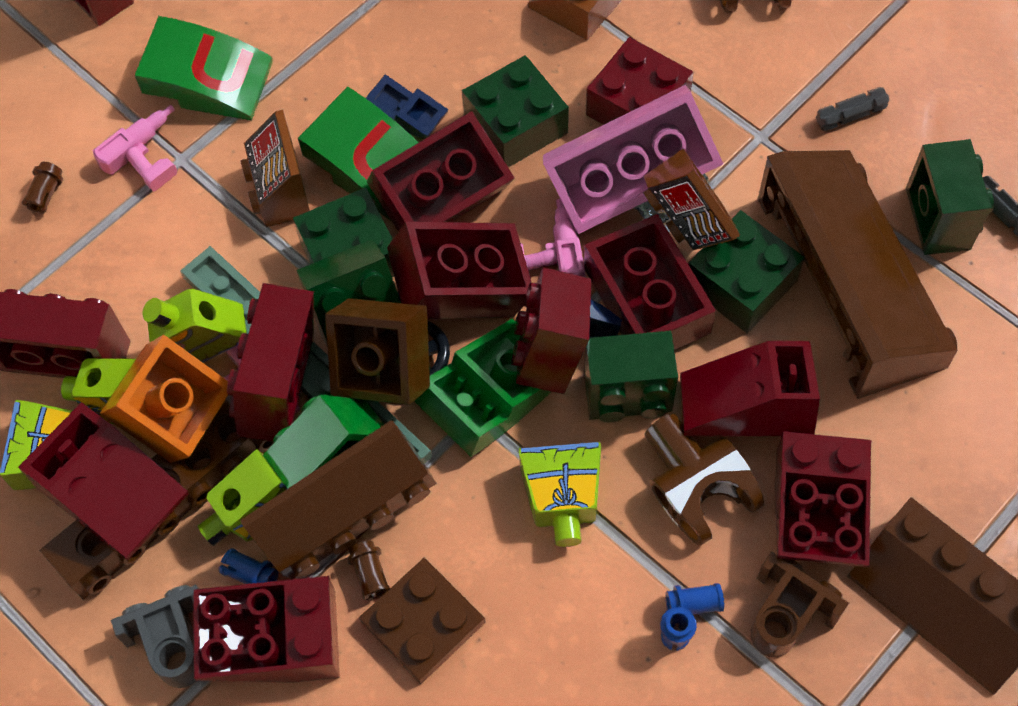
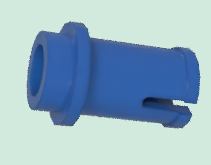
M234 548L229 549L221 560L222 563L229 566H219V573L221 575L233 578L243 584L277 581L279 572L269 560L260 562L238 552Z
M719 583L681 589L679 585H675L673 590L666 591L665 593L667 610L673 607H682L689 610L693 615L724 611V597Z
M673 607L667 610L660 622L661 641L670 650H672L673 645H677L676 651L684 649L696 632L697 624L694 615L682 607ZM675 623H679L678 629H680L681 631H676L673 629Z

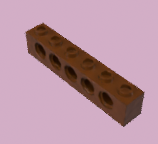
M227 396L190 457L170 463L159 454L151 458L184 487L189 494L129 560H126L109 545L101 554L91 556L94 547L103 543V541L77 520L39 550L83 600L90 594L93 595L103 590L109 584L111 576L124 565L136 562L144 554L146 547L157 537L165 536L173 531L179 524L180 518L193 507L197 508L208 501L206 498L207 493L257 449L260 452H264L272 446L274 442L240 437L233 442L226 441V438L231 433L236 432L235 419L229 418L232 396ZM205 458L210 459L204 468L199 470L193 469L197 461Z

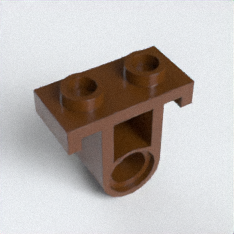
M771 552L763 563L757 579L765 583L768 577H770L778 584L758 612L751 629V640L754 647L763 655L768 657L786 655L793 648L817 610L829 617L825 625L833 629L849 602L842 598V593L832 584L825 581L817 582L805 574L803 567L797 561L777 558V555ZM770 621L780 623L785 628L787 636L783 638L771 636L766 631L765 623Z

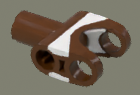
M675 413L661 417L646 430L644 434L646 439L669 469L650 481L651 488L671 520L697 545L701 546L712 539V533L703 518L705 514L701 507V503L707 497L726 495L733 498L738 504L742 503L752 513L764 506L762 491L748 464L733 444L725 437H721L701 449L692 436H684V426Z

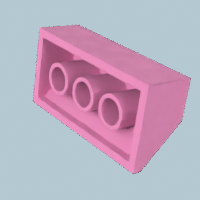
M686 85L543 154V164L578 234L648 201L643 193L648 189L643 176L683 148L702 175L724 163Z

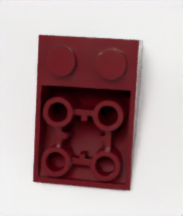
M765 341L680 373L684 436H782L783 431L815 434L820 395L810 341Z
M82 402L18 466L37 490L126 560L132 557L189 494L184 487L113 425Z
M783 431L776 451L775 512L777 558L869 567L871 440Z
M329 576L193 590L194 679L196 681L305 682L340 678L336 592Z

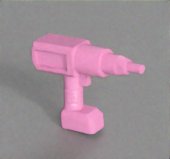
M170 105L163 111L154 112L146 119L141 118L126 130L120 128L93 149L94 157L100 169L105 173L113 175L130 162L152 191L158 190L177 174L176 166L169 159H160L151 165L144 156L148 152V148L144 144L156 135L155 131L166 122L167 116L175 110L174 107Z
M557 199V209L555 210L554 217L555 225L553 227L554 242L545 244V251L524 255L528 271L557 264L558 270L561 272L585 277L584 262L577 231L561 199Z

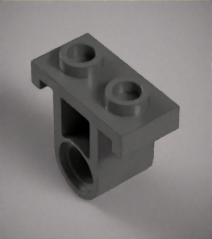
M197 585L175 587L165 593V598L150 604L138 603L126 608L121 616L111 620L116 637L127 648L136 645L133 636L140 634L152 669L165 683L175 688L188 687L196 682L194 679V630L188 613L194 611L193 590L199 589ZM186 652L185 661L180 667L172 670L168 669V662L174 654Z

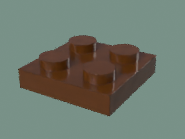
M425 557L359 617L361 623L420 684L430 677L486 623L485 617Z

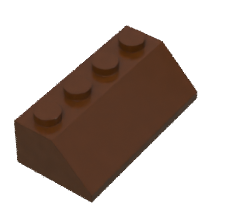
M391 420L241 519L240 522L280 574L291 580L294 578L301 579L314 573L320 567L319 562L330 554L334 553L337 555L347 551L356 544V537L369 528L376 530L389 523L394 517L392 513L406 504L409 506L415 505L425 499L430 494L429 489L437 483L411 442Z
M911 497L871 544L869 567L854 566L848 577L994 695L1018 669V579Z

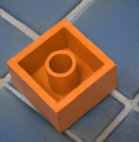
M163 334L145 345L100 412V415L170 463L190 457L227 398L228 381Z

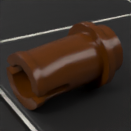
M46 161L40 162L39 166L33 168L34 178L25 198L22 200V204L27 206V209L42 214L46 213L56 186L61 185L63 182V177L61 176L62 169Z
M372 540L362 541L351 546L348 549L350 556L347 558L349 565H354L363 599L372 600L383 596L390 589V586L387 583L378 557L381 555V549L375 547Z

